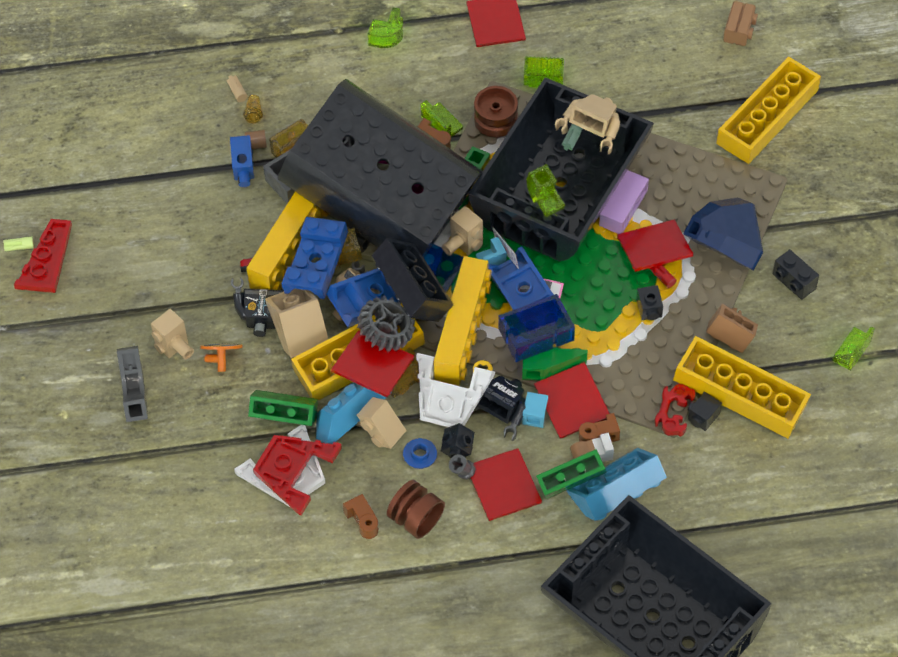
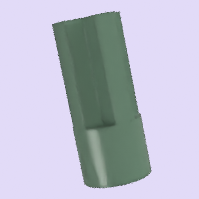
M571 124L562 142L565 150H573L583 128Z

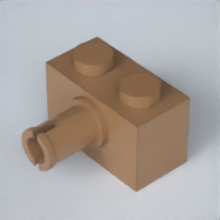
M721 304L709 320L706 332L714 339H719L727 344L731 349L743 353L756 336L758 324L742 316L741 310L737 313L738 308L731 309Z

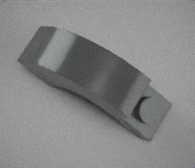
M138 346L117 349V357L122 382L126 422L148 419L146 391Z

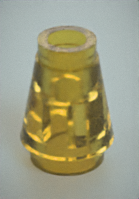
M250 95L248 97L243 112L245 120L252 124L258 123L263 117L260 98L257 95Z

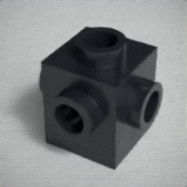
M460 423L445 428L441 452L448 455L449 458L457 454L464 457L470 456L473 449L475 432Z

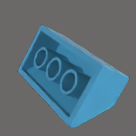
M636 448L605 467L607 473L567 490V493L586 517L595 521L602 520L607 516V513L614 510L628 495L636 499L642 496L643 492L647 489L659 486L661 481L666 479L667 476L658 455Z

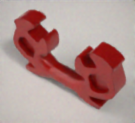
M677 384L670 392H668V386L663 389L660 410L655 416V426L657 427L661 422L664 434L668 436L678 435L680 437L685 434L687 423L679 424L683 422V417L674 414L672 418H669L667 413L673 400L677 401L678 406L687 407V399L691 402L695 399V390L693 388L690 389L683 384Z

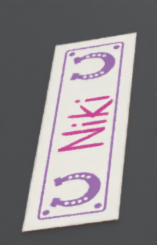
M493 228L495 238L499 237L507 252V256L519 269L516 254Z

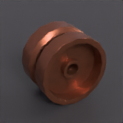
M490 86L481 90L476 95L474 101V122L476 128L482 134L489 137L506 136L518 119V100L516 95L510 89L503 86Z

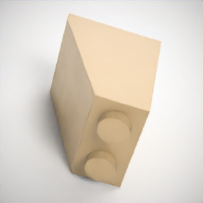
M294 288L289 294L282 292L265 299L282 347L290 358L296 357L328 340L319 301L311 291Z

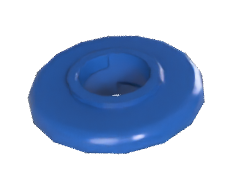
M418 438L406 444L403 450V457L409 466L423 469L434 463L437 458V449L431 441ZM422 449L426 451V454L423 456H417L414 454V452L416 450Z

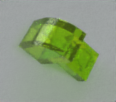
M392 8L388 22L372 20L368 31V46L391 48L401 42L403 39V17L400 16V8Z
M543 165L529 172L526 179L529 194L533 202L538 203L545 217L564 209L565 204L555 190L557 180L548 165Z

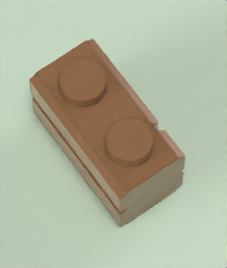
M738 1L733 2L724 30V42L745 46L747 40L752 39L754 28H751V26L756 25L758 14L755 13V5L744 4Z

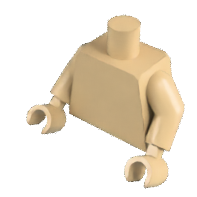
M593 94L583 99L573 100L563 114L564 118L556 120V131L560 126H563L561 132L566 134L569 121L604 138L606 136V139L601 141L600 152L604 146H608V154H610L613 147L612 139H615L620 127L619 115L616 113L617 106L610 98L606 97L603 99Z

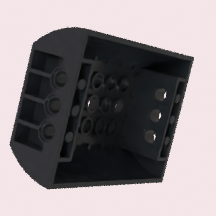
M544 78L468 194L474 213L483 220V226L487 230L494 233V228L500 236L561 262L571 258L578 251L650 135L654 123L616 108L620 127L615 139H612L613 147L610 154H608V146H604L600 152L601 141L606 139V136L603 138L585 129L582 130L573 150H565L562 142L566 134L561 132L563 126H560L556 131L555 122L557 119L564 118L563 114L573 100L583 99L588 95ZM568 121L567 124H568V130H569V128H570V126H571L572 123H570V122ZM582 153L584 156L577 158L574 154ZM564 182L566 185L559 187L556 183Z
M345 79L337 85L290 150L280 170L278 180L336 220L346 222L348 228L377 248L386 238L414 243L424 258L450 222V218L469 195L468 193L483 171L353 82ZM351 137L355 143L351 147H346L342 142L343 139ZM384 160L389 164V168L384 171L380 170L377 167V163ZM420 184L424 191L421 194H415L412 191V186Z
M630 495L614 509L541 585L543 595L622 657H739L758 634L772 604ZM620 585L624 588V591L622 593H615L612 587ZM650 612H655L659 618L652 621L646 615ZM684 640H691L694 643V647L685 648L682 642Z

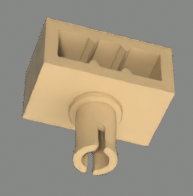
M464 206L450 218L451 239L442 245L443 251L449 256L458 248L469 256L473 251L479 250L483 244V220Z
M167 310L151 323V334L155 341L154 347L160 354L164 353L168 358H171L178 352L185 360L192 356L194 349L188 345L184 321L173 310Z
M372 397L357 414L360 420L357 426L363 427L372 437V442L378 447L391 449L407 431L387 400Z

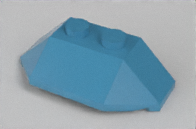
M354 382L346 386L341 393L331 399L326 406L317 412L316 440H321V443L333 444V442H336L360 421L357 414L372 397L379 399L387 397Z

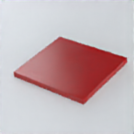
M517 0L466 1L476 47L526 40Z
M675 219L617 234V239L635 272L693 257V251Z
M358 330L332 367L331 372L388 398L410 363L414 360V355L402 349L397 351L392 349L387 352L383 348L379 351V346L371 347L372 342H365L366 336L360 335V330Z
M585 362L534 383L538 394L548 395L546 411L560 439L578 432L583 423L590 422L594 424L606 420V415L610 414Z
M519 448L474 463L476 470L470 479L489 521L542 503Z

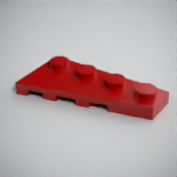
M50 219L40 237L37 248H34L28 264L24 265L20 278L15 281V289L56 293L72 228L71 220Z

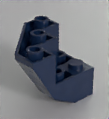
M738 197L709 202L692 216L683 235L697 244L721 253L739 265L753 271L763 254L755 205Z

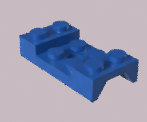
M313 217L305 218L300 232L301 241L292 266L287 267L281 283L285 294H289L295 288L309 290L320 299H325L348 234L346 222ZM316 257L321 258V260L317 261L316 263L311 262V260Z
M521 246L515 253L519 269L511 259L498 266L489 264L488 269L492 270L491 279L501 291L517 316L522 328L529 336L565 315L562 306ZM527 285L530 287L527 292L519 291L521 286Z
M378 268L330 285L326 295L347 327L359 323L358 316L360 310L369 300L373 301L376 297L381 299L385 295L387 300L393 297L394 302L397 303L399 301L395 297L392 287L387 284L385 276ZM371 288L378 290L380 294L373 293Z

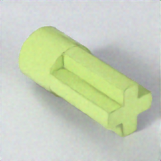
M33 236L3 240L5 251L34 248Z

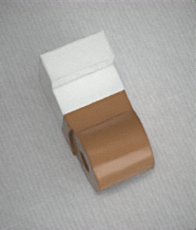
M609 433L601 434L600 438L576 442L570 447L573 459L597 449L602 462L613 460L614 448Z

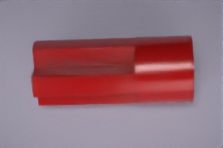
M663 265L649 268L667 288L675 285L677 280Z

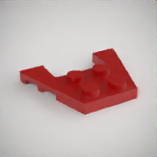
M274 435L253 468V473L297 514L302 516L311 501V497L294 489L293 486L311 456L314 455L333 463L342 449V444L338 442H333V444L321 443V440H316L315 442L303 441L302 438Z

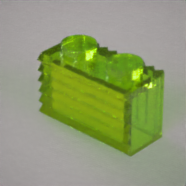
M526 56L524 85L532 88L538 87L544 78L563 85L564 58Z

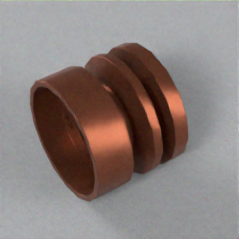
M413 479L405 483L392 498L387 509V517L400 526L404 525V529L420 539L427 535L439 521L445 508V502L432 492L427 494V488L421 486L419 482Z

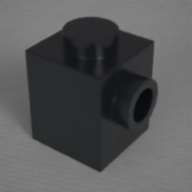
M658 285L637 288L636 302L641 321L661 318L663 303Z
M703 392L697 401L694 399L688 407V420L693 426L706 431L720 415L722 402Z

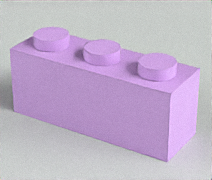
M627 170L599 215V226L617 234L623 233L648 191L649 179Z

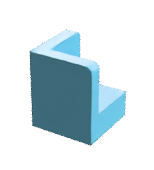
M499 237L491 239V249L476 254L477 259L487 260L488 265L497 266L506 262L507 252Z
M527 392L526 408L523 410V425L544 427L548 395Z

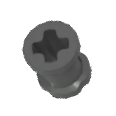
M454 455L449 461V469L453 473L458 474L460 478L467 480L474 475L476 470L474 463L467 460L463 455Z

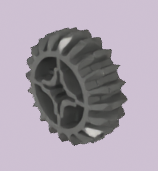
M385 295L381 299L376 297L373 301L369 300L362 307L358 316L359 323L357 328L361 329L360 335L366 336L365 342H372L371 347L379 346V351L383 348L387 352L392 349L397 351L400 347L403 348L411 340L415 330L413 326L415 320L405 313V308L401 306V302H394L393 297L387 300ZM372 315H375V317H376L375 321H376V322H373V320H372ZM397 326L400 327V333L397 332Z

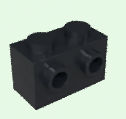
M789 249L775 260L772 274L801 300L817 289L819 274L792 250Z

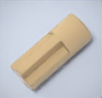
M230 75L226 81L238 102L245 101L248 95L238 77Z

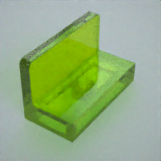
M426 100L420 104L421 117L431 121V127L439 131H446L451 137L463 129V125L440 102L432 106Z
M853 327L833 356L832 361L851 371L872 341L875 328L870 327L865 333Z

